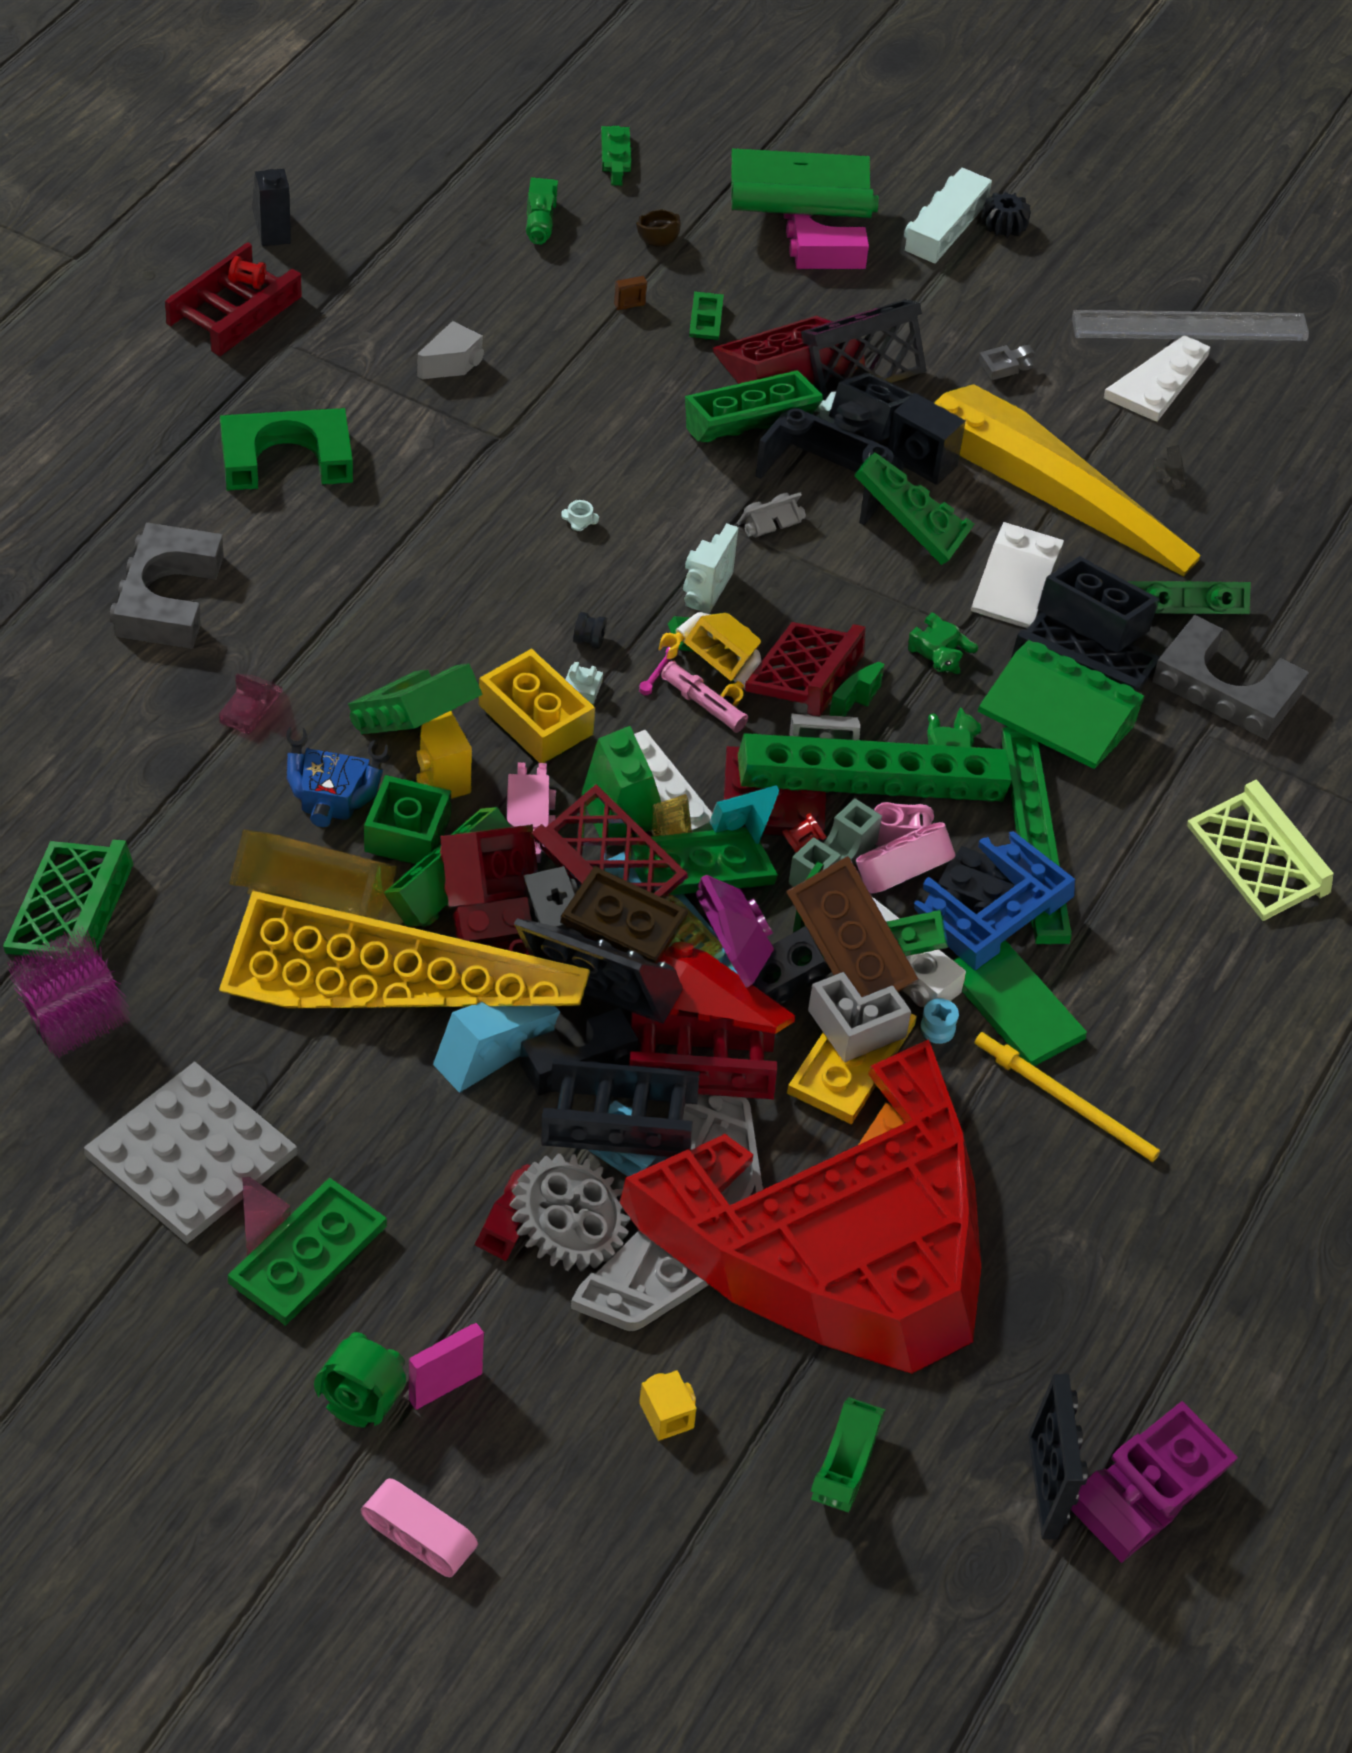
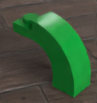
M850 1397L846 1399L825 1461L815 1476L811 1492H813L811 1500L848 1513L850 1512L868 1466L886 1409Z

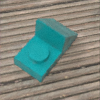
M777 785L717 802L709 821L714 832L717 833L727 829L730 831L736 830L745 824L755 843L759 844L779 793Z

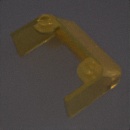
M243 829L229 884L249 887L247 894L250 895L252 891L265 894H280L342 912L377 919L386 899L384 892L392 886L397 866L274 833Z

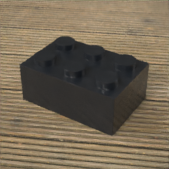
M1078 556L1046 577L1037 609L1047 614L1050 619L1059 621L1074 629L1077 634L1087 636L1100 643L1103 648L1118 653L1150 631L1160 599L1089 560Z

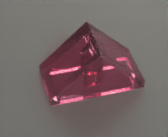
M242 1177L246 1250L248 1256L290 1216V1205L251 1177Z

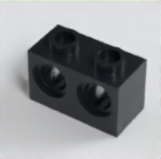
M805 926L772 944L774 950L755 979V983L760 991L777 1003L783 1004L792 999L795 992L806 986L812 987V984L824 980L826 975L832 971ZM812 955V960L809 964L798 966V962L803 956ZM781 972L777 982L767 983V979L771 974Z

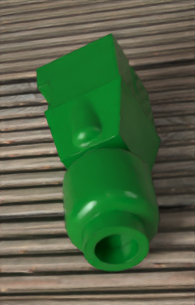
M533 177L530 179L526 234L534 244H543L551 236L553 208H556L558 180Z

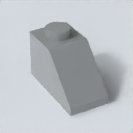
M452 321L418 353L417 377L429 379L465 375L472 367L479 365L483 358V335Z

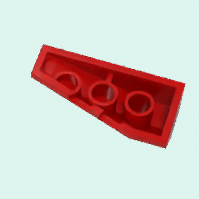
M673 943L667 948L659 961L671 965L677 971L683 986V990L669 1015L677 1016L679 1010L699 1013L698 1020L710 1022L711 1018L731 1019V1024L735 1027L774 1034L795 1022L794 1014L755 986L751 985L746 988L737 973L709 953L694 948L690 943Z

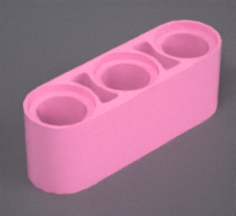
M939 822L924 826L864 853L856 859V863L870 893H877L952 860L956 854L945 823Z
M386 1479L361 1508V1514L369 1525L443 1576L453 1577L478 1547L477 1539L466 1527L394 1479Z

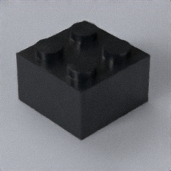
M914 393L893 412L888 448L903 462L905 468L938 485L958 466L966 420Z

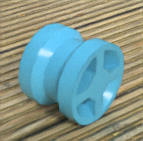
M943 998L930 1000L925 1005L920 1025L921 1034L925 1039H929L930 1042L936 1044H943L949 1042L954 1037L959 1017L956 1005Z

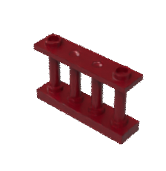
M249 242L234 250L226 258L165 300L166 324L172 326L185 317L210 332L211 351L218 356H222L302 297L301 273L294 269L289 270L280 277H276L266 271L264 284L268 286L259 292L239 281L236 283L229 282V268L235 256H240L243 261L253 263L252 244ZM243 271V273L252 274L251 272ZM226 287L248 301L236 307L216 294ZM206 302L227 316L215 322L195 309Z
M632 1012L631 1027L638 1038V1043H641V1052L631 1051L629 1066L700 1072L698 1094L774 1100L777 1061H764V1051L773 1052L774 1033L735 1027L731 1024V1019L711 1018L710 1022L698 1020L699 1013L679 1012L677 1016L668 1015L662 1024ZM656 1044L677 1045V1054L656 1053ZM692 1046L714 1048V1056H692ZM728 1049L750 1050V1060L728 1058Z

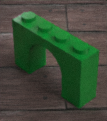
M345 408L220 415L221 444L227 491L258 489V456L268 447L282 443L304 446L316 455L319 463L321 485L353 483V459Z
M470 663L455 665L432 677L428 669L414 671L348 703L351 710L350 719L354 727L361 734L414 729L483 694Z

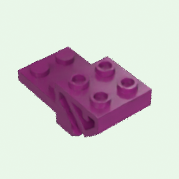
M1181 1401L1140 1435L1137 1433L1112 1455L1111 1459L1115 1462L1114 1465L1109 1469L1096 1470L1087 1479L1086 1485L1081 1486L1078 1503L1072 1506L1071 1511L1123 1563L1170 1524L1185 1504L1229 1469L1238 1457Z

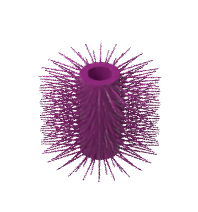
M73 936L74 941L71 943L68 940L69 945L67 943L64 946L65 949H63L61 943L58 949L54 946L55 951L52 953V957L48 953L45 957L42 956L40 961L39 955L36 958L39 962L36 963L37 967L35 966V969L31 963L34 959L33 956L30 962H28L27 967L25 963L22 964L23 973L21 972V975L17 967L14 968L21 978L17 982L19 985L18 989L23 994L21 995L23 998L21 1002L25 1004L32 1018L31 1024L34 1021L37 1027V1034L39 1027L41 1035L43 1032L45 1039L47 1037L48 1041L51 1038L55 1046V1042L57 1043L56 1038L60 1044L64 1035L66 1037V1044L69 1042L67 1032L69 1035L71 1032L72 1036L75 1035L77 1039L82 1034L83 1029L86 1031L85 1028L87 1027L90 1031L95 1026L96 1021L98 1027L101 1022H98L99 1019L103 1023L106 1019L110 1022L109 1017L111 1019L114 1014L118 1013L119 1015L121 1013L124 1016L120 1008L121 1000L118 997L119 993L116 991V989H119L114 983L118 982L113 980L112 972L109 971L107 965L102 960L101 947L100 958L97 948L96 952L94 950L91 939V945L90 943L88 945L84 936L78 942ZM90 1019H91V1021L93 1022V1024L91 1023L92 1027L90 1026V1024H89V1022H88V1020L90 1021Z

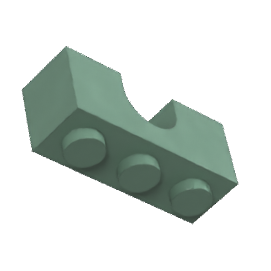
M852 800L834 817L832 830L824 843L813 837L792 857L789 884L795 887L805 881L817 862L824 864L823 870L847 856L855 864L859 856L867 853L878 842L882 815L859 800Z

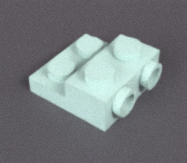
M726 523L721 534L714 535L712 542L702 540L696 551H690L685 564V568L689 570L683 586V591L687 592L684 597L685 606L707 614L711 612L734 572L738 527Z

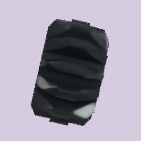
M1006 191L1003 194L993 193L992 197L986 198V202L983 205L982 224L986 226L987 231H994L996 236L1000 234L1005 235L1006 238L1011 234L1019 236L1020 232L1026 231L1029 225L1030 205L1026 203V198L1017 197L1016 193L1008 194Z

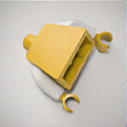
M698 612L676 629V634L666 633L662 636L658 650L660 651L666 646L671 647L667 653V659H673L677 656L679 645L684 641L687 646L730 681L734 679L735 684L727 685L720 696L723 698L724 696L732 697L734 699L733 706L737 707L743 697L745 682L761 663V655L757 650L761 640L748 627L742 625L728 613L711 615Z

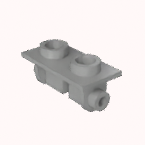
M800 492L789 496L788 493H783L766 504H761V502L752 503L744 509V513L737 524L747 523L744 526L746 534L755 538L775 531L777 528L773 522L774 519H776L780 529L799 524L806 516L804 508L802 506L798 507L796 504L802 494Z

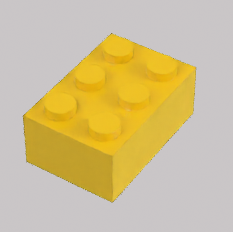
M532 648L479 678V687L483 694L479 696V706L539 763L549 761L593 735L595 707Z

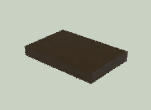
M594 866L562 913L560 923L595 940L607 941L615 949L626 953L629 950L637 952L645 960L658 964L688 918L689 910Z

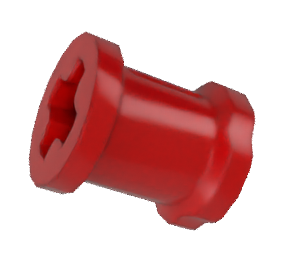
M235 256L229 268V282H243L253 285L254 289L259 290L265 280L266 264L262 262L258 264L243 261L240 256ZM243 271L251 272L252 274H246Z
M808 813L806 819L791 830L785 829L782 831L796 853L813 837L817 840L827 838L811 813Z

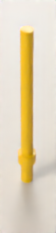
M983 1032L977 1036L974 1044L994 1056L996 1063L1007 1070L1012 1068L1151 1162H1154L1160 1153L1158 1148L1019 1057L1020 1052L1008 1044L1005 1046L1001 1045Z

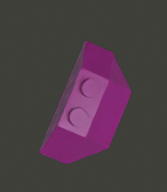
M705 875L700 879L698 885L700 890L696 892V896L731 964L747 988L754 983L774 950L768 938L769 935L773 934V931L754 898L747 901L740 889Z

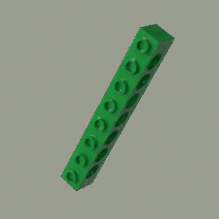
M744 733L737 755L742 787L769 788L777 785L778 789L1003 802L1012 780L1006 749Z

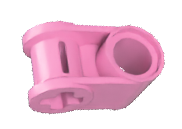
M885 802L877 805L874 811L882 815L878 842L875 845L880 847L924 826L930 825L934 820V811L931 807L923 804L905 805Z

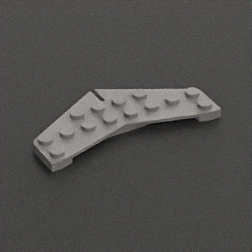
M698 1094V1104L685 1103L683 1120L693 1121L691 1150L726 1134L754 1154L753 1163L721 1193L729 1205L763 1190L749 1101L744 1097ZM638 1231L596 1274L591 1273L579 1285L571 1300V1309L621 1329L636 1331L709 1284Z

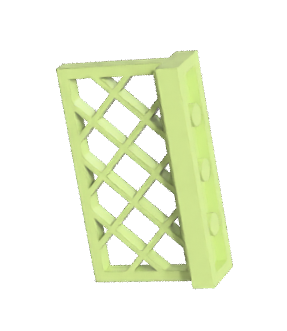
M1257 779L1245 785V792L1188 820L1187 827L1262 921L1315 894L1322 898L1331 893L1334 873ZM1243 806L1249 813L1248 820L1229 817V813ZM1208 822L1222 824L1219 835L1207 833L1201 826ZM1226 825L1245 829L1243 839L1224 836ZM1250 830L1264 832L1268 837L1267 844L1249 841ZM1221 845L1241 848L1239 857L1224 856L1220 852ZM1245 849L1265 852L1262 863L1244 860ZM1269 853L1284 856L1287 860L1286 868L1266 864ZM1240 868L1259 871L1258 881L1243 880L1239 875ZM1264 872L1284 876L1282 886L1263 884ZM1288 877L1303 880L1307 887L1301 890L1286 888ZM1259 892L1279 895L1278 902L1265 908L1258 899Z

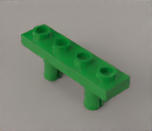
M1128 581L1160 599L1155 613L1250 614L1251 582Z

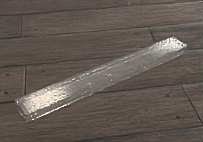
M1073 310L1072 313L1076 338L1179 339L1185 335L1192 339L1307 341L1309 334L1304 313Z

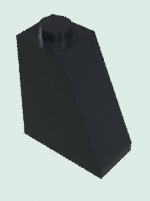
M285 169L255 171L252 209L262 246L291 243L290 191Z

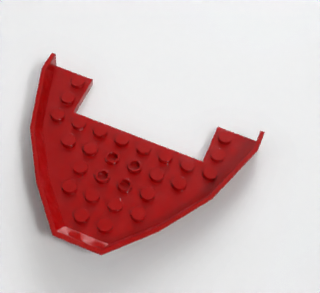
M929 1039L871 1065L868 1072L870 1078L904 1120V1124L732 1205H729L689 1149L626 1177L620 1204L638 1230L731 1302L823 1346L911 1374L973 1343L981 1275L975 1181L964 1135Z

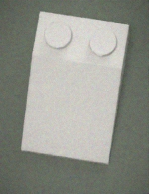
M1003 522L984 570L971 611L1028 628L1039 614L1040 610L1037 607L1046 577L1058 569L1064 540Z

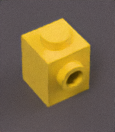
M678 1370L668 1374L658 1373L642 1382L639 1403L658 1441L694 1428L697 1410L695 1406L696 1397L691 1385L688 1382H683Z

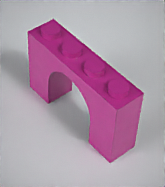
M783 213L784 219H789L787 220L786 234L787 238H792L789 243L790 257H795L796 269H866L869 249L866 227H830L815 222L810 218L812 215Z

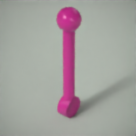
M671 647L666 649L665 657L650 678L640 683L639 692L642 695L652 693L653 683L671 660L666 658Z

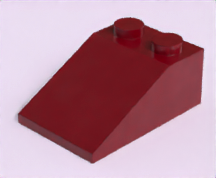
M533 824L440 836V854L444 862L445 892L448 896L449 907L488 903L524 896V875L538 872L535 841L532 835Z

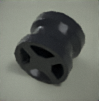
M581 611L575 624L573 643L582 644L586 642L590 643L593 648L600 649L606 632L607 618L602 616L593 618L588 613Z

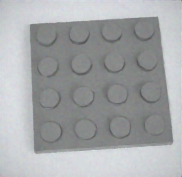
M194 1061L84 1147V1154L86 1158L188 1244L297 1155V1146Z

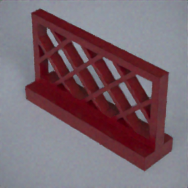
M791 622L745 682V691L808 704L807 714L820 717L832 701L833 694L847 680L865 655L866 626L853 624L846 633ZM797 634L806 637L796 638L795 635ZM827 642H836L833 644H826ZM813 645H816V646H817V647L810 648V649H806V648H805V647L813 646ZM796 650L795 652L784 653V651ZM821 656H826V657H827V658L818 659V660L815 659L816 657H821ZM802 660H805V661H806V662H804V663H799V664H794V663H793V662L802 661ZM778 665H784V666H785V667H780V668H776V669H773V668H772V667L778 666ZM811 671H815V672H816V673L809 674V675H804V674H803V673L811 672ZM792 675L795 677V678H790V679H785V680L782 679L783 677L792 676ZM764 681H773L771 683H763ZM802 686L805 688L804 691L792 689Z
M597 784L547 827L541 824L532 832L538 848L558 868L564 866L569 879L574 878L578 888L581 887L594 866L604 871L605 868H624L623 880L628 882L630 868H649L648 883L632 884L651 893L657 890L654 894L662 898L667 897L688 878L687 872ZM596 798L605 804L604 815L586 816V807ZM585 823H603L602 838H584ZM609 823H624L627 826L626 838H608ZM566 824H579L578 838H563L558 831ZM632 833H634L638 838H632ZM626 845L625 860H606L607 846ZM632 845H646L650 849L649 860H631ZM583 846H601L600 860H585L582 857ZM655 854H656L661 860H655ZM654 868H670L675 873L666 883H653Z

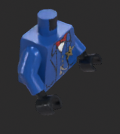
M288 728L286 737L292 747L291 753H288L287 781L294 796L302 800V810L305 813L311 814L310 820L314 825L327 827L330 825L332 818L349 819L355 809H360L375 798L383 774L381 765L390 759L392 753L387 744L383 754L379 756L375 755L378 742L374 740L369 744L368 753L373 758L370 765V759L306 748L305 753H302V747L305 746L308 740L305 728H303V738L299 741L291 739L292 728Z

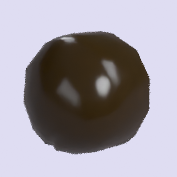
M660 209L650 211L646 215H640L638 222H636L639 237L647 245L662 247L669 245L677 238L681 229V220L679 214Z

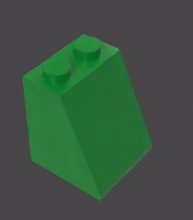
M631 726L598 738L581 797L597 784L645 832L667 824L654 776ZM596 798L586 809L590 816L604 815L605 804ZM593 823L599 838H602L603 823ZM609 823L608 838H626L627 826L624 823Z

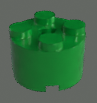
M353 1332L338 1345L315 1377V1392L318 1398L323 1393L329 1401L326 1408L341 1421L355 1427L365 1428L368 1423L373 1422L374 1426L380 1424L406 1386V1375L403 1369L405 1360L399 1352L392 1349L387 1350L369 1340L364 1334Z

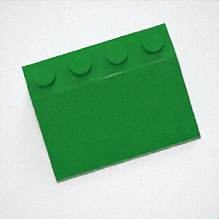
M1028 640L1011 658L980 704L977 712L1095 769L1134 728L1145 696L1136 692L1128 685L1120 684L1107 678L1099 671L1091 670L1076 663L1070 657L1062 656L1049 650L1042 643Z

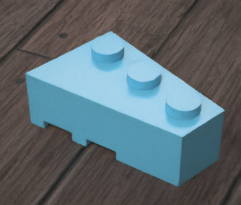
M484 1002L454 1011L451 1014L433 1065L460 1093L519 1057L522 1041L554 1031L560 1011L555 1006H488Z

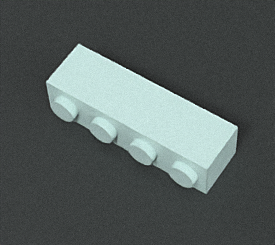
M961 168L954 177L950 176L945 187L934 194L931 203L921 209L917 219L914 222L910 221L904 232V237L907 238L905 251L936 263L983 209L986 198H989L992 180L965 168Z

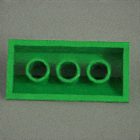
M798 370L685 396L686 429L698 442H711L718 437L740 435L744 431L756 428L767 429L775 423L784 411L797 408L813 414L822 403L823 395Z

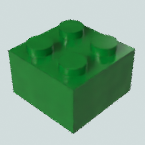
M385 775L364 824V852L412 864L420 862L441 843L440 836H444L451 818V790Z

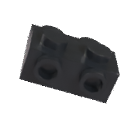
M964 846L960 847L954 860H950L938 882L942 888L975 914H978L1016 886L986 855Z

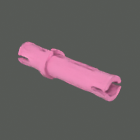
M670 661L664 667L661 677L681 691V696L687 700H694L710 714L729 726L735 733L744 728L748 721V715L738 710L722 696L703 684L704 681L701 677L691 675L675 661Z

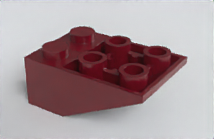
M527 897L457 907L453 914L457 939L529 955L514 926L517 918L531 921Z

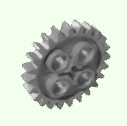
M558 1153L553 1160L548 1156H544L539 1164L533 1162L517 1180L519 1183L512 1190L516 1197L510 1203V1207L518 1211L513 1215L512 1221L523 1224L517 1231V1234L529 1235L530 1239L525 1246L529 1248L537 1245L539 1247L537 1254L539 1259L547 1253L551 1255V1266H554L560 1259L563 1260L565 1270L568 1271L576 1262L578 1269L584 1271L589 1264L595 1269L602 1261L608 1262L624 1244L622 1240L629 1232L624 1227L630 1221V1217L622 1214L625 1210L621 1206L620 1201L617 1200L623 1190H612L610 1185L613 1183L614 1178L609 1177L604 1180L601 1177L603 1167L600 1166L595 1171H592L589 1159H586L582 1165H579L576 1155L572 1154L567 1162H565L561 1153Z

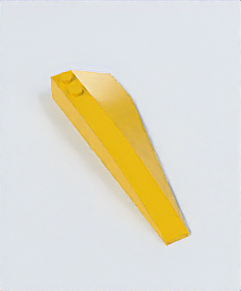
M975 384L946 392L934 402L936 405L966 420L960 450L961 457L1183 577L1200 560L1201 555L1024 410Z
M252 891L219 991L284 1008L468 1007L474 1004L477 1005L480 1002H484L488 1006H574L581 1003L590 970Z

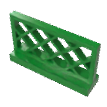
M113 839L110 847L50 841L3 945L5 954L23 956L24 954L25 956L27 954L31 956L32 954L35 957L34 954H36L37 950L40 957H42L44 954L41 948H43L45 953L48 951L51 956L49 950L52 947H50L49 942L65 934L68 937L70 935L72 939L74 936L77 942L75 934L78 938L81 935L82 939L83 936L85 939L87 936L90 945L91 939L96 952V948L98 949L134 865L127 842ZM57 854L71 855L73 857L58 866H55L53 863ZM94 858H104L101 864L90 870L84 864ZM79 866L83 873L66 881L62 875ZM55 878L60 881L61 884L45 893L43 892V884ZM90 881L92 884L91 889L77 896L73 889ZM65 893H68L72 898L57 907H54L50 902ZM46 904L50 911L34 919L30 917L32 910ZM78 907L81 911L80 915L65 923L61 916ZM54 919L58 921L60 926L45 934H42L39 930V927ZM31 931H34L37 935L36 939L28 943H17L21 936Z

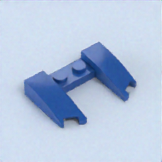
M1014 831L1009 832L1011 844L995 847L989 837L982 838L979 841V848L1016 885L985 909L975 914L930 877L923 884V890L930 893L925 904L917 900L914 903V909L918 914L941 910L948 947L975 971L1000 953L1001 943L1043 911L1051 915L1074 897L1075 878Z

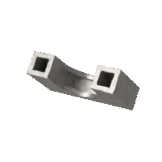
M146 522L142 535H137L134 558L129 557L126 580L120 581L118 588L119 600L117 603H113L110 609L109 618L110 622L114 623L115 637L193 649L201 626L199 603L162 597L154 594L147 587L153 581L173 574L216 580L224 558L223 534Z
M1194 615L1158 659L1152 682L1267 740L1302 695L1309 672L1280 658L1266 677L1256 684L1235 686L1222 682L1209 672L1206 664L1217 652L1223 629Z

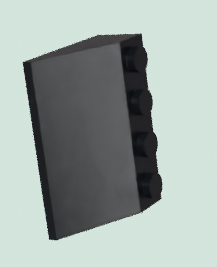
M519 918L514 923L530 956L589 969L590 974L583 994L663 1024L683 990L677 971L667 963H653L645 960L637 952L631 950L627 951V953L601 939L593 941L585 938L580 932L572 928L563 930L552 925Z

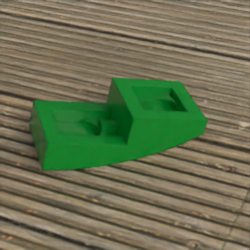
M694 291L689 337L719 340L724 294Z
M876 662L848 678L833 694L829 716L845 717L855 702L867 707L881 687L885 664Z

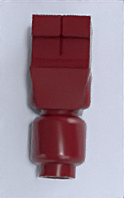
M528 1164L523 1165L521 1169H517L512 1173L504 1188V1194L495 1201L474 1244L504 1261H507L519 1237L517 1231L522 1225L520 1222L512 1221L513 1215L518 1211L510 1207V1203L516 1197L512 1190L519 1183L517 1180L531 1166Z

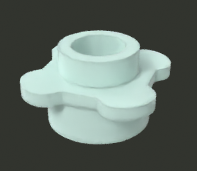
M585 500L571 502L568 509H564L561 513L562 519L567 520L575 531H582L588 525L597 524L599 521V516L593 513V506Z

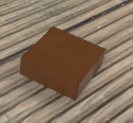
M644 275L615 282L614 305L617 310L645 305L647 281Z

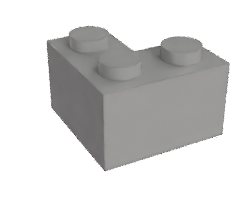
M844 972L812 984L808 1011L844 1062L906 1038L911 1010L893 985L861 997Z

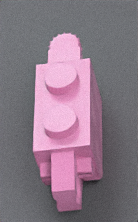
M519 762L517 774H508L507 822L511 827L533 824L534 831L541 824L547 827L555 820V815H549V810H555L556 789H549V775H546L547 763H539L537 775H527L525 763ZM535 842L537 863H540L542 851Z

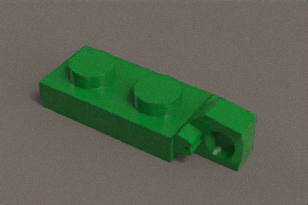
M601 126L602 171L611 172V185L623 186V172H631L630 127Z

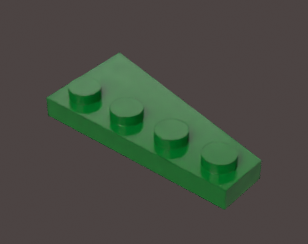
M877 453L869 456L854 475L941 565L950 560L975 525L968 518L962 520L953 514L955 509L947 503L939 504L929 497L930 491L922 485L914 486L908 482L905 473Z

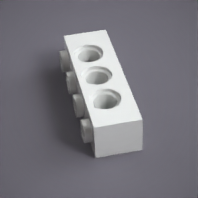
M873 898L885 921L900 919ZM940 950L906 956L919 981L902 991L909 995L918 1006L925 1007L930 1000L936 998L952 1001L962 992L966 971Z

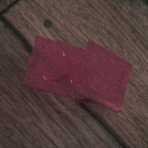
M237 673L235 676L236 693L219 713V721L224 725L249 735L282 693V686L255 675Z

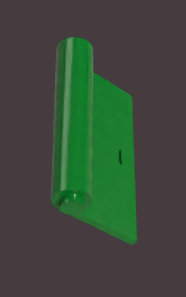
M732 148V211L871 218L872 212L877 213L879 196L873 195V189L870 188L869 156Z

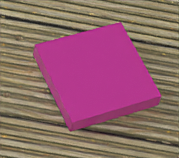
M477 1323L410 1357L409 1401L415 1410L482 1374L484 1332Z

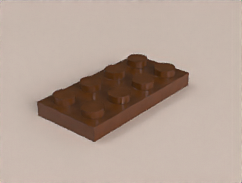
M849 856L786 891L833 975L844 972L861 997L892 985L897 992H900L919 981Z

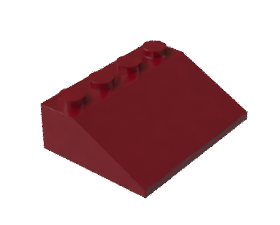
M813 316L713 347V352L738 384L797 370L811 384H815L808 344H803L801 331L833 321ZM852 339L848 342L843 352L853 358L861 343ZM829 347L820 349L821 363L828 366L835 351ZM863 354L860 363L865 366V359ZM841 356L833 371L844 376L851 362Z

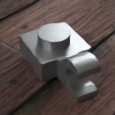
M1005 345L980 352L979 362L992 381L1018 374L1019 369H1031L1033 363L1029 357L1035 356V352L1030 345H1024L1012 351Z

